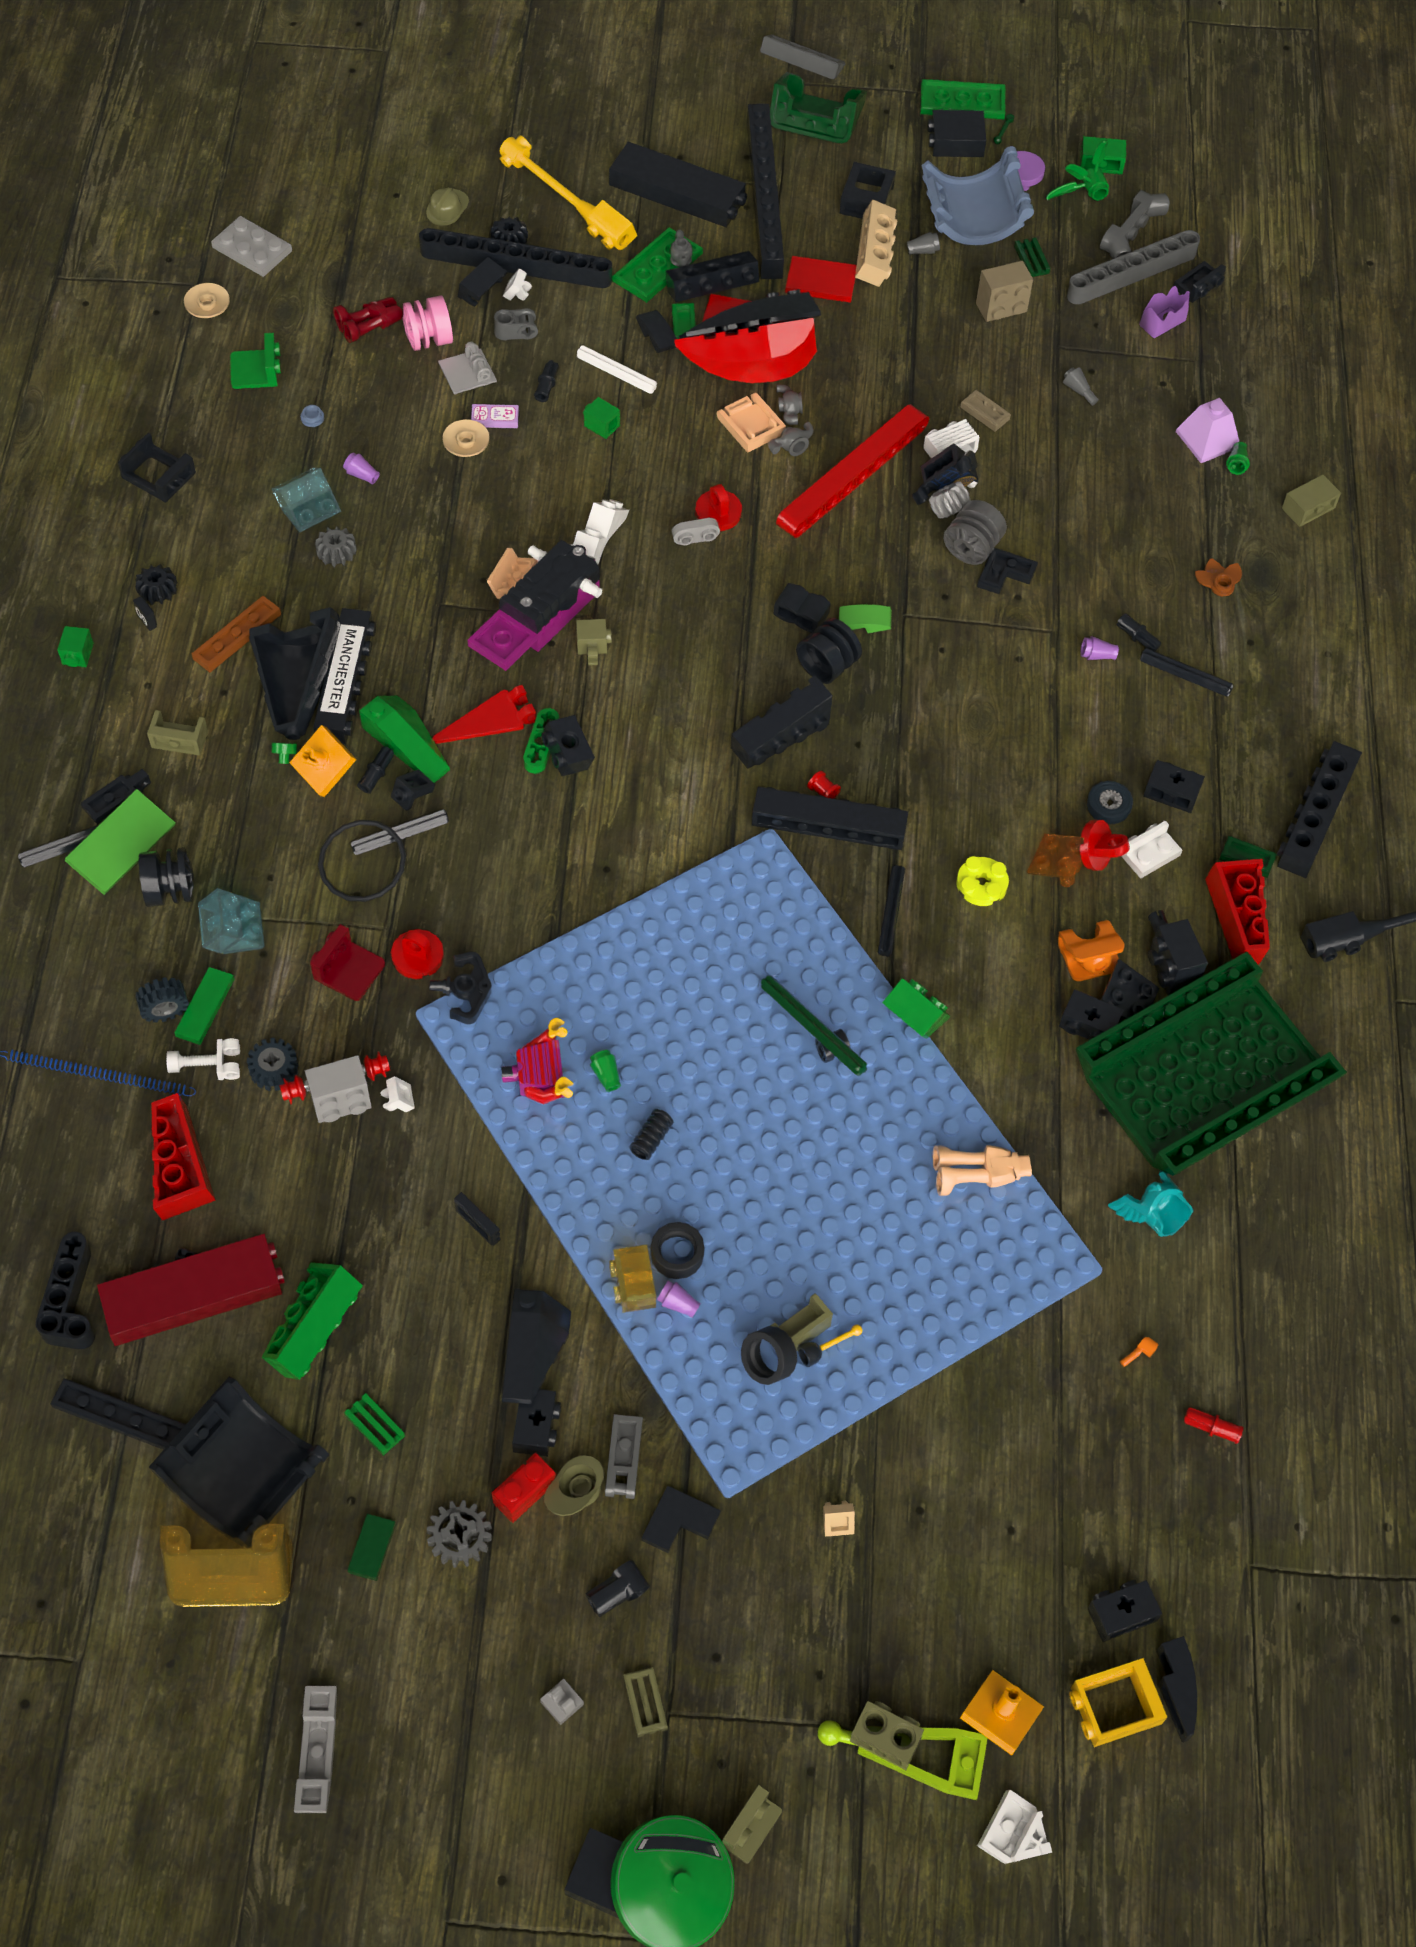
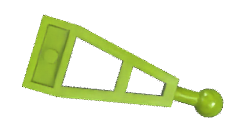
M833 1720L824 1721L818 1728V1738L824 1745L833 1746L838 1742L855 1745L850 1742L852 1731L841 1729L840 1725ZM866 1726L872 1732H878L883 1728ZM922 1728L924 1732L921 1740L955 1741L948 1781L909 1764L905 1771L861 1747L858 1749L859 1755L937 1790L977 1800L988 1738L983 1734L958 1728ZM897 1734L894 1739H901V1747H906L911 1743L910 1738L905 1734Z

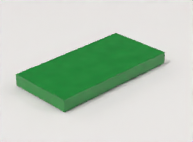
M922 79L920 114L932 115L933 110L984 111V118L1004 120L1005 85Z
M670 227L617 271L613 275V282L647 303L667 285L665 271L678 268V266L673 265L670 261L671 244L675 241L676 231ZM686 238L692 246V262L690 263L692 264L703 254V248Z

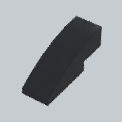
M1182 1636L1162 1643L1156 1652L1166 1673V1676H1163L1157 1685L1182 1743H1184L1194 1735L1197 1718V1685L1192 1657L1185 1637Z

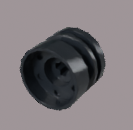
M828 618L814 630V633H810L797 644L796 653L802 667L811 677L816 675L823 684H830L844 672V669L849 668L861 658L862 648L856 634L848 625L836 618Z
M185 847L177 849V860H175L173 850L167 849L165 862L161 861L157 851L139 853L140 882L144 902L147 907L165 905L166 893H170L173 902L178 904L180 901L179 891H182L185 903L192 902L194 874L192 863L188 858Z

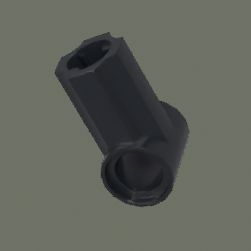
M633 1560L622 1564L612 1573V1577L585 1593L590 1606L599 1617L626 1600L632 1601L649 1589V1583Z

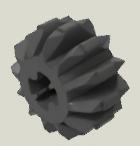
M338 526L335 530L327 527L326 533L319 532V538L316 539L315 547L317 549V556L323 560L325 565L332 563L335 568L339 563L345 566L346 561H352L357 548L353 534H349L347 528L340 531Z

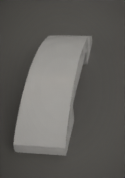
M305 1686L304 1724L299 1779H297L295 1813H327L335 1742L336 1686Z

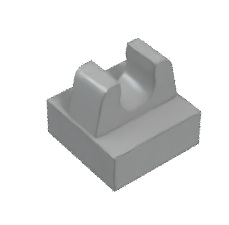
M565 1679L561 1680L540 1699L543 1706L560 1725L584 1705L583 1700Z

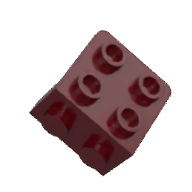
M340 924L335 931H331L328 934L322 949L313 954L310 965L314 980L354 1001H359L385 967V960L352 943L349 928Z

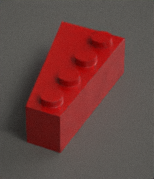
M1263 859L1215 862L1205 880L1232 959L1248 952L1255 962L1260 964L1270 949L1268 919L1265 918L1267 905L1263 893L1265 886L1264 877H1262Z
M178 1093L151 1103L152 1136L154 1138V1150H152V1160L154 1161L153 1209L162 1220L216 1201L187 1105Z

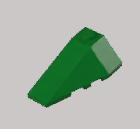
M377 696L359 710L362 728L383 746L392 749L394 755L414 771L419 769L433 783L450 771V767L415 709L399 696Z

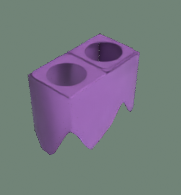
M1174 286L1170 289L1167 296L1163 293L1154 294L1143 312L1139 325L1149 335L1156 338L1186 321L1189 307V291L1184 295H1179L1177 287ZM1165 313H1168L1167 316H1166V318H1165V320H1164V319H1163V315H1164Z

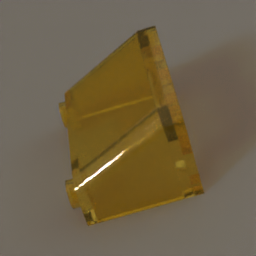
M262 1525L253 1535L252 1548L191 1549V1536L182 1526H161L160 1549L169 1598L175 1605L182 1607L277 1605L282 1603L289 1596L293 1547L285 1525Z

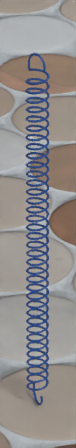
M11 1050L10 1059L13 1056V1050ZM16 1051V1053H15V1060H14V1061H16V1062H17L16 1059H17V1057H18V1051ZM21 1052L20 1060L17 1063H22L23 1052ZM26 1053L25 1061L22 1064L26 1063L28 1053ZM33 1054L30 1055V1062L28 1064H31ZM36 1055L35 1063L33 1065H35L36 1067L40 1066L41 1068L45 1067L46 1069H48L46 1067L48 1057L45 1058L44 1066L42 1067L41 1063L43 1060V1056L40 1057V1064L37 1066L36 1062L38 1059V1055ZM51 1058L49 1062V1067L51 1070H53L51 1068L53 1058ZM55 1059L54 1068L56 1071L60 1069L61 1072L65 1070L66 1073L70 1072L71 1074L75 1073L76 1075H85L87 1065H85L84 1067V1073L81 1074L80 1071L82 1068V1064H80L79 1066V1072L76 1073L75 1070L77 1068V1062L74 1065V1071L71 1072L70 1069L72 1067V1062H70L69 1064V1070L66 1071L65 1068L67 1066V1061H65L64 1069L61 1070L62 1060H60L59 1068L57 1070L56 1065L58 1060ZM92 1066L89 1067V1074L85 1075L86 1077L90 1076ZM97 1067L94 1068V1074H93L94 1077H95V1073H96ZM102 1068L99 1069L98 1075L100 1080L104 1078L105 1081L109 1079L110 1082L114 1080L115 1083L119 1081L120 1084L124 1082L125 1085L129 1083L130 1086L134 1084L135 1087L139 1085L140 1088L144 1087L145 1089L149 1088L150 1090L153 1088L155 1091L158 1089L160 1092L163 1090L165 1093L167 1091L169 1092L171 1082L168 1083V1089L167 1091H165L164 1087L166 1081L163 1082L162 1090L159 1089L161 1080H159L157 1089L154 1088L156 1079H154L152 1088L149 1087L151 1078H149L148 1080V1086L145 1087L144 1084L146 1081V1076L143 1079V1085L140 1086L139 1083L141 1080V1075L138 1078L137 1085H135L134 1083L136 1079V1074L134 1075L132 1084H130L131 1073L129 1074L127 1083H125L126 1072L124 1073L122 1082H120L121 1071L119 1072L117 1081H115L116 1070L114 1071L112 1080H110L112 1072L111 1070L109 1071L107 1079H105L107 1069L104 1070L103 1078H100ZM176 1083L173 1084V1090L169 1094L174 1093ZM181 1084L178 1085V1091L176 1092L178 1094ZM184 1084V1086H183V1092H182L181 1094H179L180 1096H181L182 1094L185 1095V1094H184V1090H185V1086H186L185 1084Z

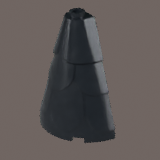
M331 607L310 612V622L314 624L312 626L284 633L269 623L250 628L249 639L257 662V670L265 691L264 698L275 731L284 735L289 740H298L306 734L320 698L319 691L328 670V663L340 627V617Z

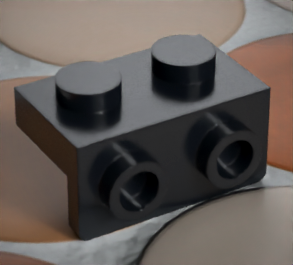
M1203 261L1176 280L1173 287L1176 286L1178 293L1181 295L1189 291V301L1193 303L1200 297H1205L1211 289L1219 287L1223 283L1226 266L1222 264L1214 269L1207 262Z

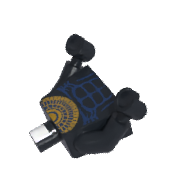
M953 443L923 464L921 471L924 483L918 488L917 492L911 495L917 505L929 499L928 494L932 491H938L951 483L961 482L964 487H975L978 483L976 471L978 463L975 453L971 450L965 452Z

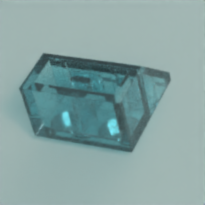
M312 468L272 488L282 511L299 532L341 512L321 468Z
M217 888L198 903L202 948L221 954L258 950L265 947L260 902Z

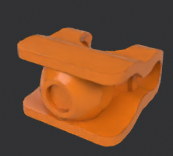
M1105 920L1096 923L1095 938L1082 939L1071 929L1059 932L1058 946L1073 980L1084 981L1112 974L1119 959L1117 954L1124 950V942L1115 932L1110 921Z

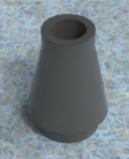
M930 231L911 241H907L909 255L935 254V251H939L940 245L937 233H931Z

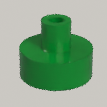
M272 742L271 753H279V763L289 764V754H297V744Z

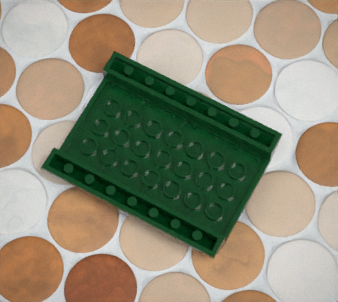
M1248 952L1243 953L1076 1048L1089 1086L1149 1164L1172 1176L1347 1073L1331 1052L1321 1057L1259 982L1263 970Z

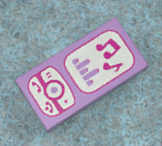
M472 404L471 420L483 424L486 428H518V405Z

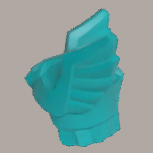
M1160 1170L1159 1177L1163 1183H1150L1145 1189L1141 1200L1127 1194L1109 1203L1108 1207L1116 1211V1215L1124 1217L1125 1221L1146 1222L1160 1237L1178 1232L1185 1222L1190 1219L1193 1208L1186 1201L1183 1192L1169 1175Z

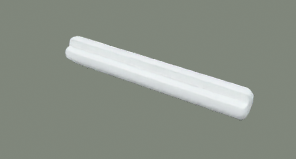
M584 345L578 349L577 357L650 394L656 390L657 382Z

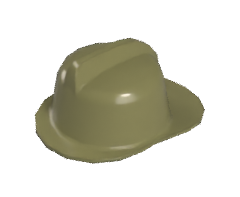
M450 187L436 190L431 195L430 203L426 210L427 218L438 226H448L455 223L469 204L468 196L464 192Z
M586 1455L569 1460L545 1492L544 1503L547 1509L553 1514L567 1516L573 1515L594 1503L599 1497L604 1478L600 1462L594 1457Z

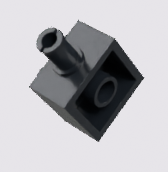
M1158 910L1159 916L1156 911L1148 916V920L1155 931V937L1153 938L1150 951H1148V959L1158 972L1160 986L1165 988L1169 996L1201 978L1208 962L1188 919L1168 924L1164 911Z

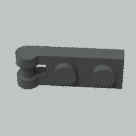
M615 1414L613 1416L605 1497H614L615 1494L626 1495V1499H635L643 1417ZM616 1475L628 1476L627 1483H616Z

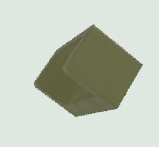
M1321 475L1287 493L1282 509L1301 527L1335 509L1341 492L1324 475Z
M155 710L147 734L151 748L201 755L208 728L204 717H199L196 726L164 722L161 711Z
M814 1293L810 1296L809 1305L780 1326L775 1322L770 1326L778 1327L785 1331L793 1340L796 1351H798L799 1346L810 1342L831 1327L833 1313L819 1296Z

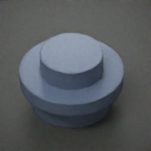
M308 405L301 413V421L308 427L319 426L324 421V413L318 406Z

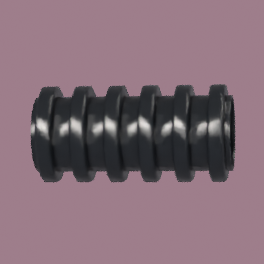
M654 1109L652 1111V1116L648 1117L647 1122L642 1126L643 1129H640L638 1135L634 1138V1142L629 1146L631 1152L642 1160H650L652 1153L660 1145V1140L664 1139L665 1134L669 1131V1127L674 1123L672 1117L663 1110Z

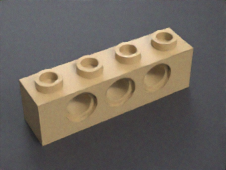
M875 200L871 201L863 214L855 278L879 287L884 279L887 280L892 270V267L889 265L894 253L891 248L895 241L893 231L897 225V219H895L896 209Z

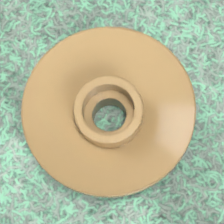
M214 283L196 285L188 290L184 297L186 310L199 318H212L222 314L230 302L226 289Z
M459 420L453 422L445 429L443 444L450 453L456 456H475L483 452L488 446L489 432L483 424L477 421Z

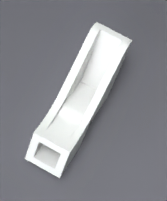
M603 499L602 502L593 503L585 530L577 531L573 545L584 546L586 555L594 557L597 564H599L606 543L625 521L629 512L628 509L622 507L623 503L610 499L608 501Z

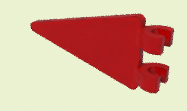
M519 685L510 692L507 690L500 691L435 734L433 741L435 744L522 730L524 724L535 723L536 711L532 704L525 705L517 711L515 705L520 706L528 703L527 693L523 685Z

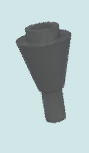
M1080 367L1069 369L1064 375L1063 384L1084 396L1092 406L1095 405L1099 399L1090 390Z

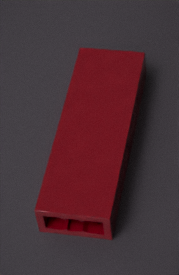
M264 1233L98 1284L97 1288L109 1335L114 1346L281 1295L280 1284L285 1283L281 1267H274L272 1259L278 1258L274 1243H267Z

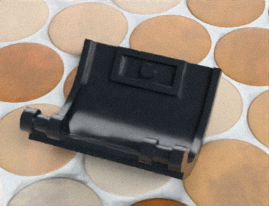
M229 1376L152 1462L149 1468L174 1495L200 1518L230 1540L250 1549L256 1541L254 1539L257 1535L267 1530L271 1520L307 1478L310 1479L314 1475L316 1466L320 1462L324 1463L330 1455L320 1445H311L281 1426L249 1396L236 1379Z

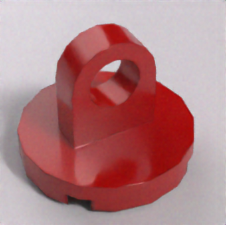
M721 484L711 487L696 502L695 516L697 520L714 518L718 522L720 531L729 530L740 521L742 504L739 498L733 493L726 491Z
M1090 820L1082 830L1081 838H1084V844H1080L1079 851L1081 860L1087 869L1094 871L1103 870L1108 865L1110 858L1122 856L1130 850L1127 836L1112 834L1108 823L1104 820Z
M416 929L401 934L394 941L391 956L392 963L400 974L407 978L421 979L423 976L428 974L431 976L437 972L442 966L444 952L443 945L436 935L430 931Z

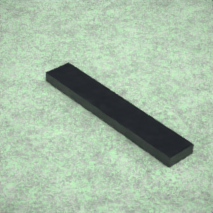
M65 1378L50 1403L55 1409L163 1450L186 1425Z

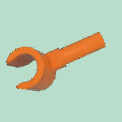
M1150 1337L1143 1338L1137 1348L1120 1361L1121 1365L1125 1367L1139 1357L1142 1352L1150 1358L1157 1350L1158 1343Z

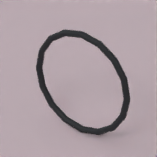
M357 820L342 825L328 836L320 850L318 868L323 883L333 894L347 901L366 902L382 897L396 886L404 872L406 853L401 838L391 827L378 821ZM358 825H371L389 832L398 843L401 854L399 871L392 882L380 892L364 897L349 896L336 890L328 881L323 866L325 851L333 838L345 829Z

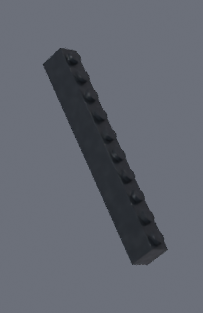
M748 104L747 133L760 278L783 279L784 253L769 104Z

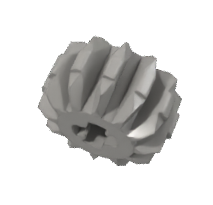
M961 482L946 485L933 493L929 499L930 506L938 518H947L950 515H954L968 501H971L968 490Z

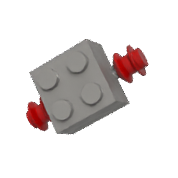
M378 1051L377 1057L373 1059L365 1055L363 1060L364 1067L363 1064L361 1065L357 1055L304 1070L307 1079L304 1081L305 1084H303L302 1078L298 1075H295L292 1082H288L283 1078L284 1084L279 1085L283 1100H289L290 1105L293 1098L296 1097L304 1101L306 1097L305 1089L307 1092L310 1091L319 1123L333 1122L349 1114H361L367 1109L372 1108L364 1076L365 1072L372 1081H375V1075L380 1073L386 1078L385 1072L390 1071L386 1055L381 1056Z

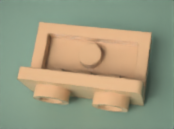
M507 548L487 580L496 598L500 599L504 594L507 595L508 590L513 586L515 587L516 583L523 579L524 575L538 561L534 558H518L512 548Z

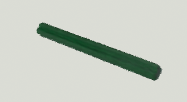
M768 975L761 980V988L855 1075L860 1076L867 1071V1063L773 976Z

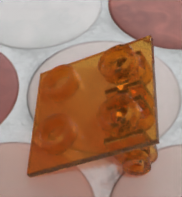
M1045 834L1027 874L1059 877L1062 886L1070 887V885L1075 883V876L1080 872V867L1083 865L1079 850L1080 844H1084V838Z

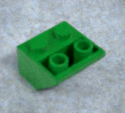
M902 978L882 1003L918 1034L927 1039L950 1018V1015L945 1012L948 1007L934 996L928 998L925 995L928 990L913 979L907 981Z

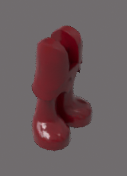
M394 297L369 302L363 305V309L353 313H348L347 309L342 305L333 307L337 326L341 333L344 332V337L349 343L357 341L361 336L381 326V329H385L400 321L404 315L401 307L397 306Z

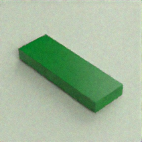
M211 967L208 968L174 1032L177 1038L201 1045L235 980L234 975Z

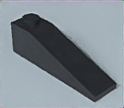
M514 1290L502 1402L532 1404L546 1379L552 1363H555L560 1348L569 1338L571 1311L544 1291Z

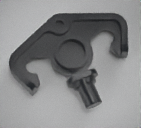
M467 952L454 955L453 963L455 967H464L465 964H472L474 966L470 975L461 974L453 982H451V976H447V979L443 981L430 980V991H443V993H446V996H450V992H452L455 997L468 1000L471 1010L463 1012L459 1007L451 1008L450 1019L464 1024H473L478 1019L491 995L492 985L480 955L476 952Z

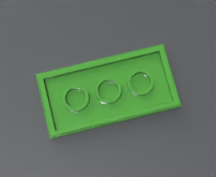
M136 789L65 858V862L105 895L139 862V853L149 852L175 826L176 822Z

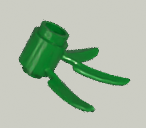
M1101 141L1097 146L1092 158V164L1095 165L1094 168L1086 170L1076 164H1068L1065 167L1068 173L1082 180L1083 183L1077 184L1073 181L1061 185L1049 192L1046 200L1073 192L1082 187L1086 188L1089 197L1094 200L1104 199L1109 193V185L1102 170L1099 168V164L1104 160L1108 141Z

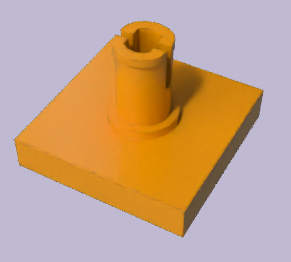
M321 725L289 763L320 796L325 797L357 759L327 727Z
M992 1670L960 1718L1010 1755H1013L1044 1706Z

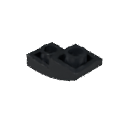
M657 310L636 316L644 337H650L656 353L676 348L674 340L677 338L669 324Z

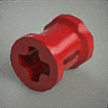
M823 771L817 772L807 785V788L811 791L815 790L819 795L835 799L841 789L838 784L834 785L826 778V773Z

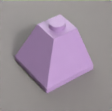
M1220 398L1200 405L1176 429V433L1200 463L1232 451L1234 444L1239 442L1233 414Z

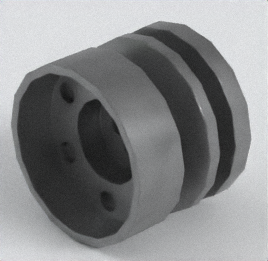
M980 500L968 501L944 532L943 539L945 545L957 559L967 564H982L1006 533V521L1000 511L993 505Z

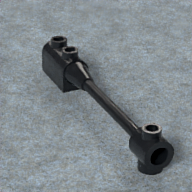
M1352 911L1306 924L1300 938L1311 958L1321 957L1323 962H1329L1337 957V952L1345 950L1347 955L1356 954L1361 950L1360 945H1363L1364 942L1383 933L1385 930L1416 922V911L1382 921H1358L1355 913Z

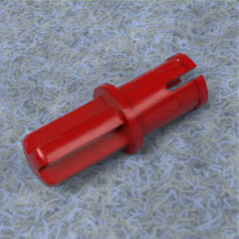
M1188 1408L1184 1417L1185 1424L1209 1432L1211 1437L1214 1434L1235 1444L1239 1443L1244 1429L1243 1426L1220 1419L1217 1414L1212 1416L1194 1408Z

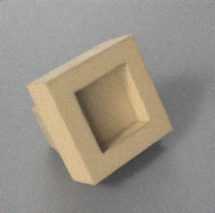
M842 1501L840 1505H831L830 1502L825 1503V1506H823L825 1537L854 1534L855 1511L853 1503L849 1504L847 1501Z

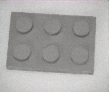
M239 216L211 241L212 248L262 277L292 252L291 244L242 216Z

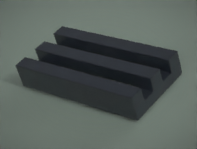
M462 1192L454 1198L456 1212L491 1246L496 1245L501 1240L499 1237L500 1229Z

